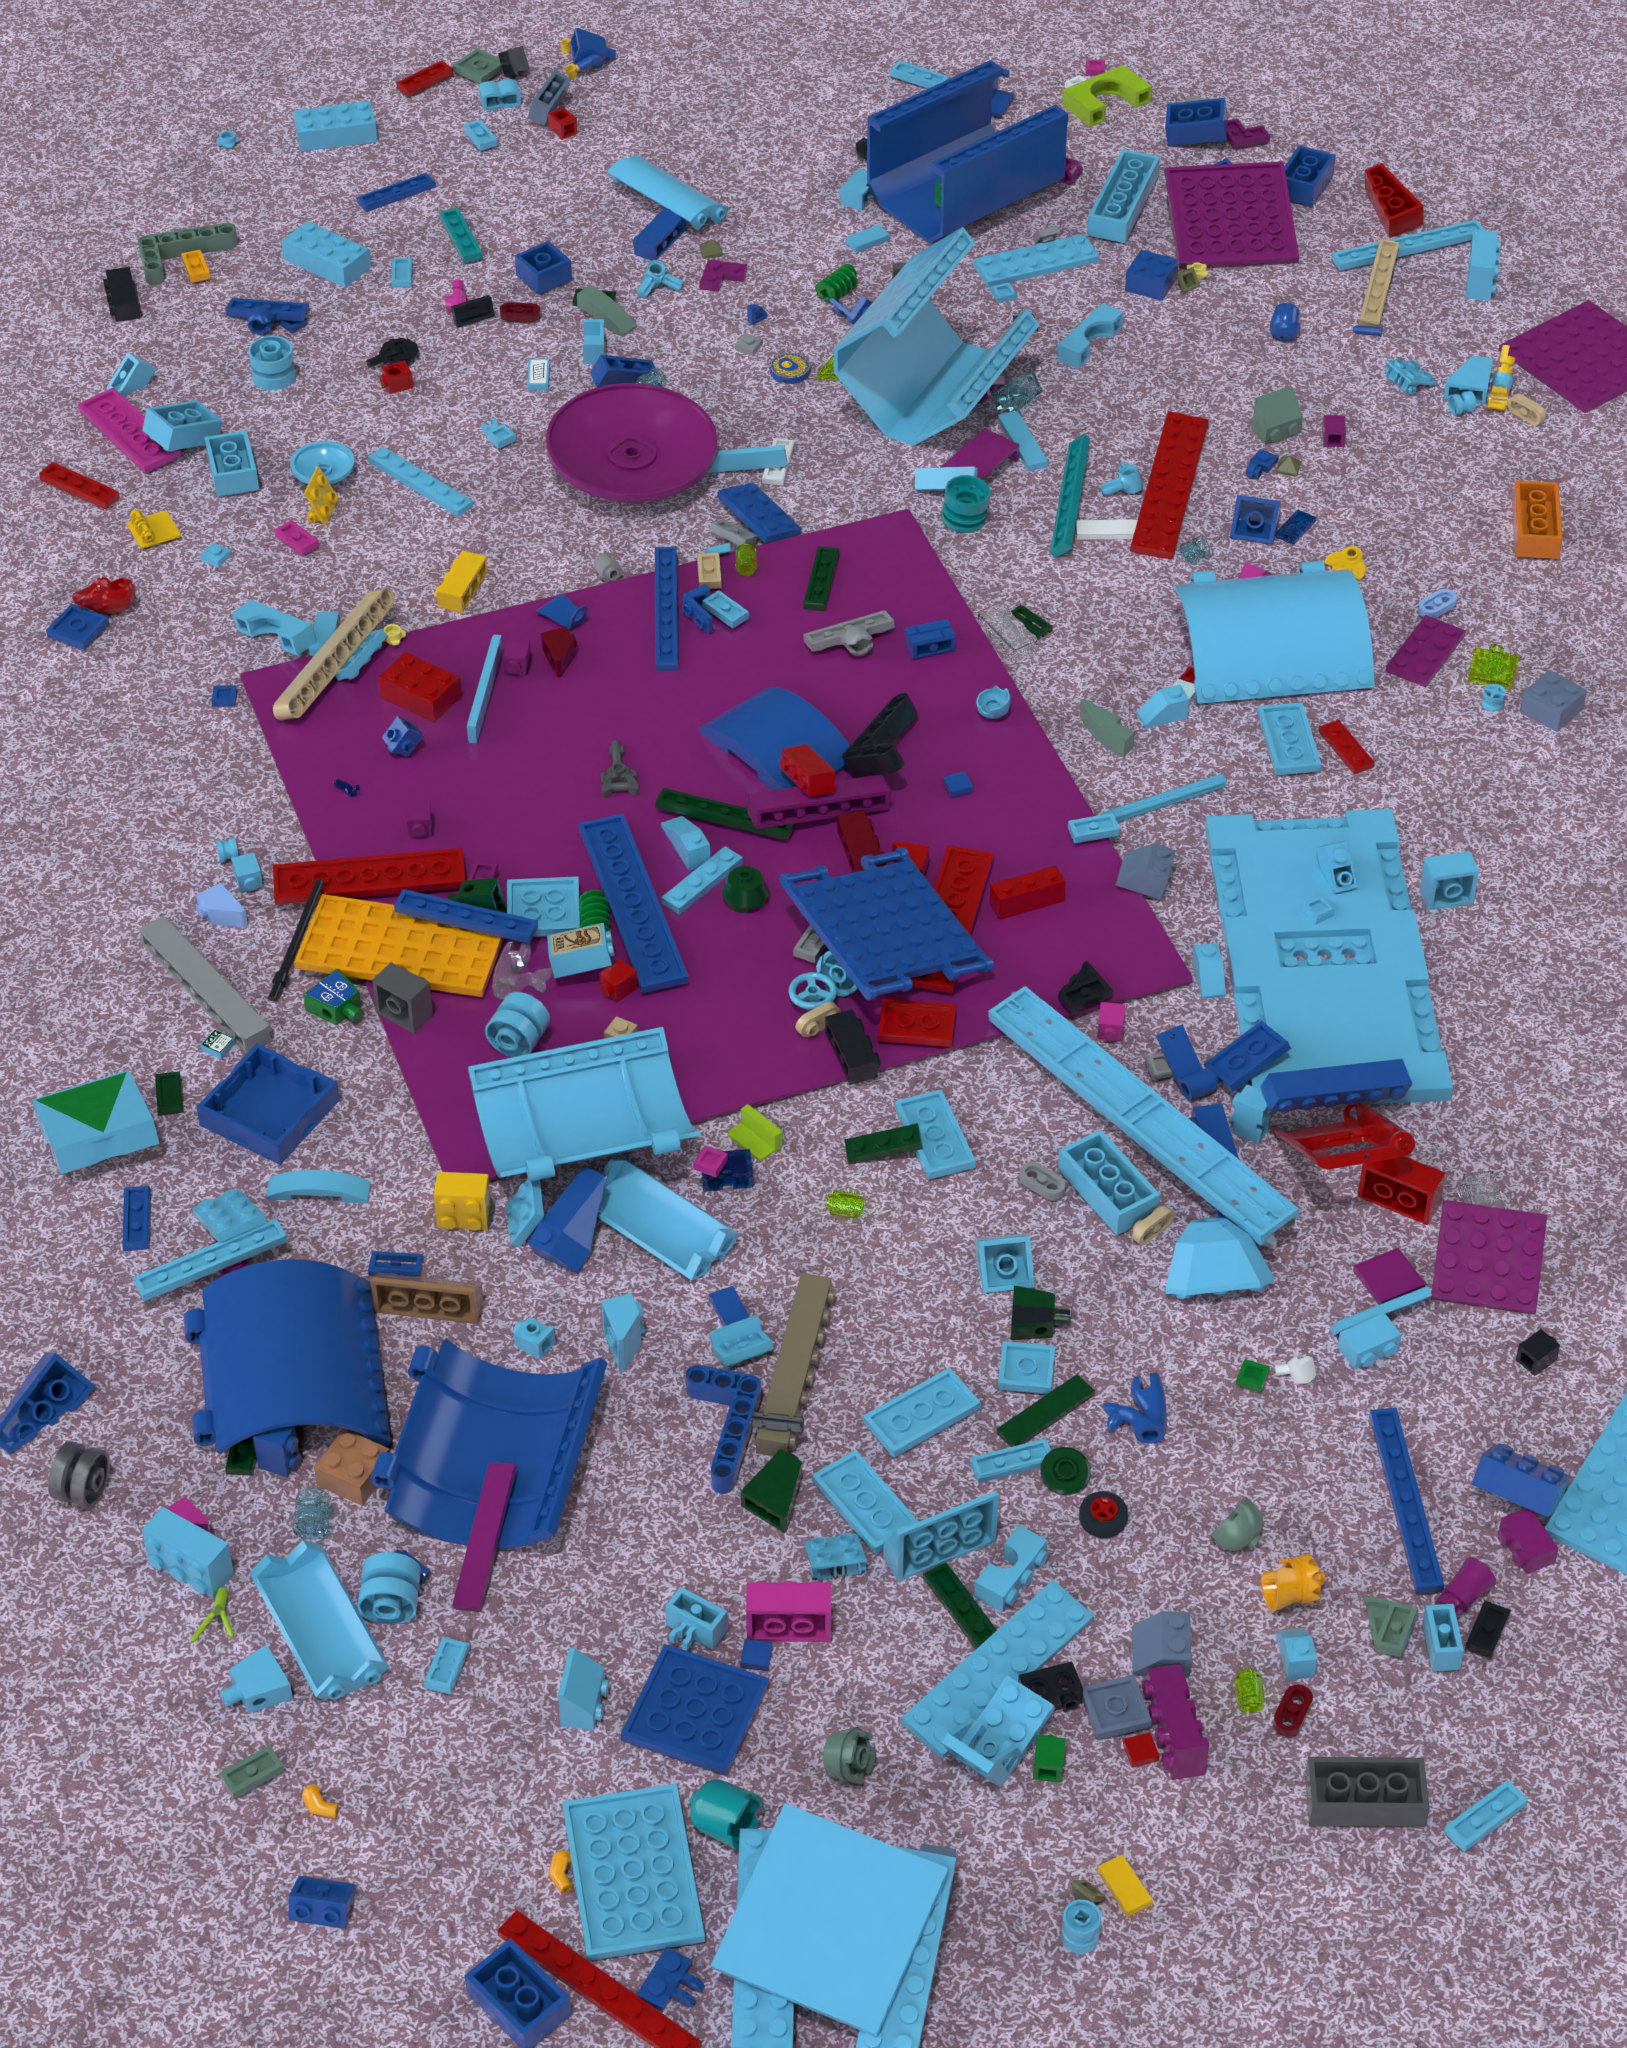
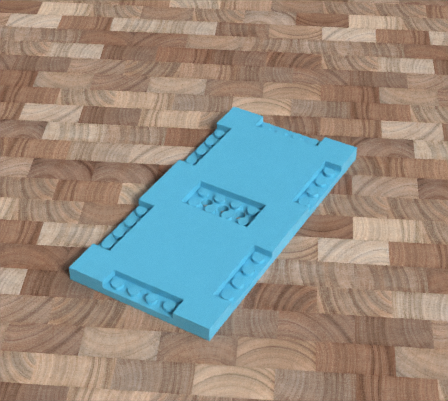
M1392 809L1349 810L1345 812V817L1263 821H1254L1253 814L1206 816L1205 833L1240 1036L1262 1020L1287 1040L1291 1047L1289 1051L1248 1081L1249 1085L1261 1090L1260 1086L1269 1073L1403 1059L1412 1081V1086L1406 1095L1399 1100L1384 1099L1375 1103L1370 1101L1363 1103L1451 1101L1453 1092L1452 1080L1446 1053L1442 1051L1428 987L1429 975L1415 911L1411 909L1398 849L1399 838ZM1348 841L1358 888L1334 893L1321 872L1316 847ZM1321 895L1335 908V915L1315 925L1301 911V905ZM1350 954L1354 956V958L1348 959L1345 958V956L1343 955ZM1327 955L1330 957V959L1324 960L1321 959V957L1319 956ZM1303 956L1306 958V960L1300 961L1297 960V958L1295 957Z

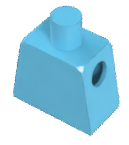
M267 1645L233 1666L229 1670L232 1686L220 1691V1696L226 1707L241 1700L249 1713L293 1699L290 1683Z

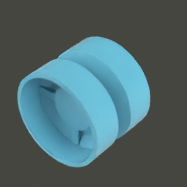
M265 336L255 340L249 346L248 352L252 380L257 387L265 390H279L288 387L294 382L296 372L293 348L287 339L280 336Z
M512 992L506 995L497 1012L494 1013L486 1025L485 1035L490 1044L506 1056L517 1057L527 1055L532 1052L539 1038L549 1026L550 1015L546 1007L533 996L522 992Z
M393 1552L377 1553L368 1557L362 1567L361 1587L357 1605L359 1613L369 1621L378 1624H403L410 1621L415 1616L417 1609V1591L421 1576L419 1564L406 1555Z

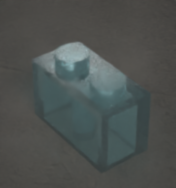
M1035 373L1017 374L991 395L1000 413L1017 412L1039 395L1042 389Z

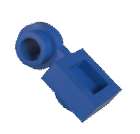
M1259 449L1251 458L1245 474L1249 479L1253 480L1255 478L1258 480L1263 471L1266 473L1271 471L1277 464L1279 456Z

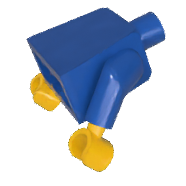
M575 28L571 40L564 38L561 41L562 52H571L573 63L577 64L566 66V75L571 79L577 78L578 70L583 71L590 66L600 68L605 59L613 61L616 55L615 49L607 48L603 36L580 28Z

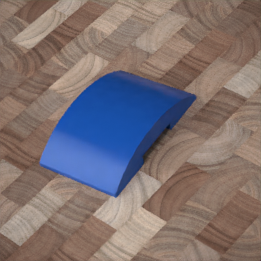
M767 687L699 727V732L725 753H735L758 772V779L771 790L799 787L780 768L779 759L782 758L783 748L808 744L835 770V774L847 768L842 759V754L850 745L838 729L812 704L797 694L782 688Z

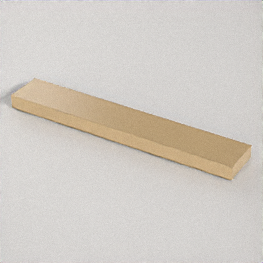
M1380 238L1358 323L1359 326L1379 327L1400 242Z

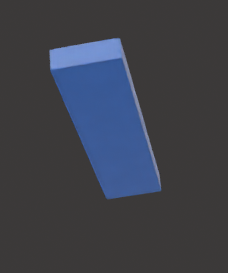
M423 173L357 197V203L365 212H369L436 188V182L427 173Z

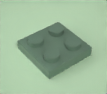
M479 48L453 64V72L479 84L487 82L503 71L498 57Z

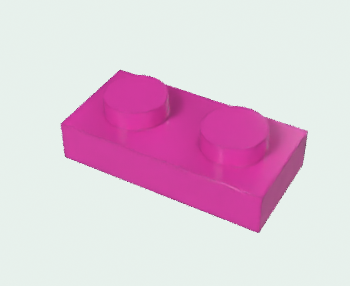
M292 520L274 529L275 536L302 557L319 547V540Z

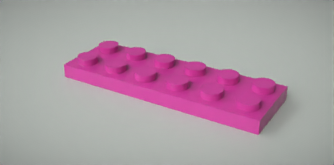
M114 388L77 404L78 411L145 474L182 457L180 449L173 452L166 451L160 444L142 431L145 417Z

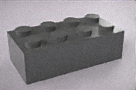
M1308 1757L1305 1784L1309 1826L1426 1827L1430 1808L1424 1758Z

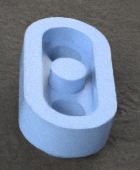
M1450 589L1436 591L1419 602V615L1421 617L1427 615L1433 618L1441 616L1456 606L1457 594Z

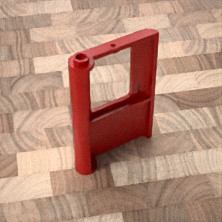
M1363 1102L1355 1105L1346 1104L1343 1109V1122L1285 1132L1277 1126H1271L1275 1135L1319 1167L1328 1170L1405 1157L1413 1152L1415 1148V1139L1409 1132ZM1356 1106L1357 1119H1351L1349 1115L1351 1108ZM1358 1142H1368L1375 1147L1330 1155L1323 1150V1148Z

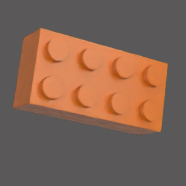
M1515 480L1512 496L1515 557L1559 559L1563 540L1559 483Z

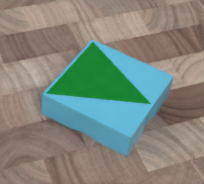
M129 1070L32 1099L39 1127L46 1142L51 1147L53 1158L61 1174L96 1164L111 1157L125 1155L159 1144L154 1119Z

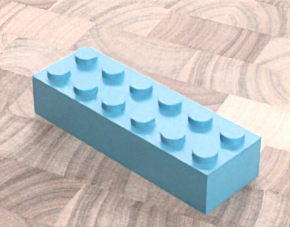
M1125 149L1121 150L1088 215V236L1126 243L1159 177L1160 156Z

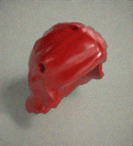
M107 577L98 578L87 588L76 591L71 596L79 607L101 611L103 614H116L130 607L134 601L136 589L132 581L125 577L110 581Z

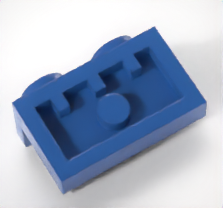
M298 1876L289 1894L288 1919L303 1923L346 1928L348 1909L356 1894V1884Z

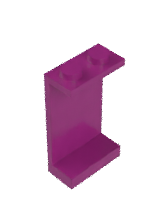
M984 428L940 468L977 467V477L983 480L1007 458L1017 462L1019 460V444Z

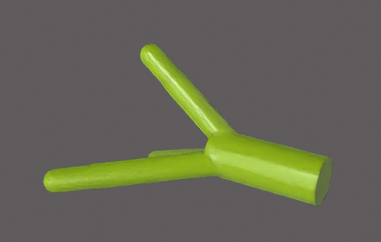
M224 1587L218 1588L213 1610L190 1638L191 1642L197 1640L216 1615L221 1616L229 1637L234 1636L231 1624L224 1610L228 1589Z

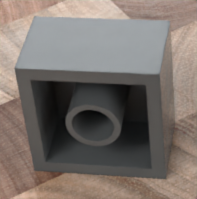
M390 962L372 979L377 1014L414 1034L433 1016L430 984L425 978L418 977L406 968Z

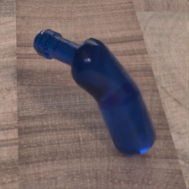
M336 779L333 783L335 788L343 790L350 797H355L357 791L360 790L359 785H355L353 788L349 783L340 779Z

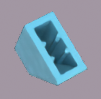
M1472 355L1446 380L1443 399H1448L1450 395H1461L1463 392L1472 391L1475 395L1476 403L1485 405L1493 358Z

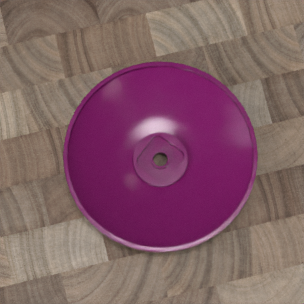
M621 383L588 390L561 406L549 423L546 434V449L548 458L556 472L575 488L603 499L622 502H644L676 495L698 483L708 473L715 461L717 433L709 415L702 407L688 397L655 385Z

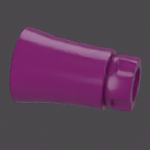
M1467 1557L1450 1583L1442 1590L1441 1595L1435 1601V1605L1454 1604L1456 1617L1458 1618L1478 1598L1496 1585V1578L1493 1572L1480 1560Z

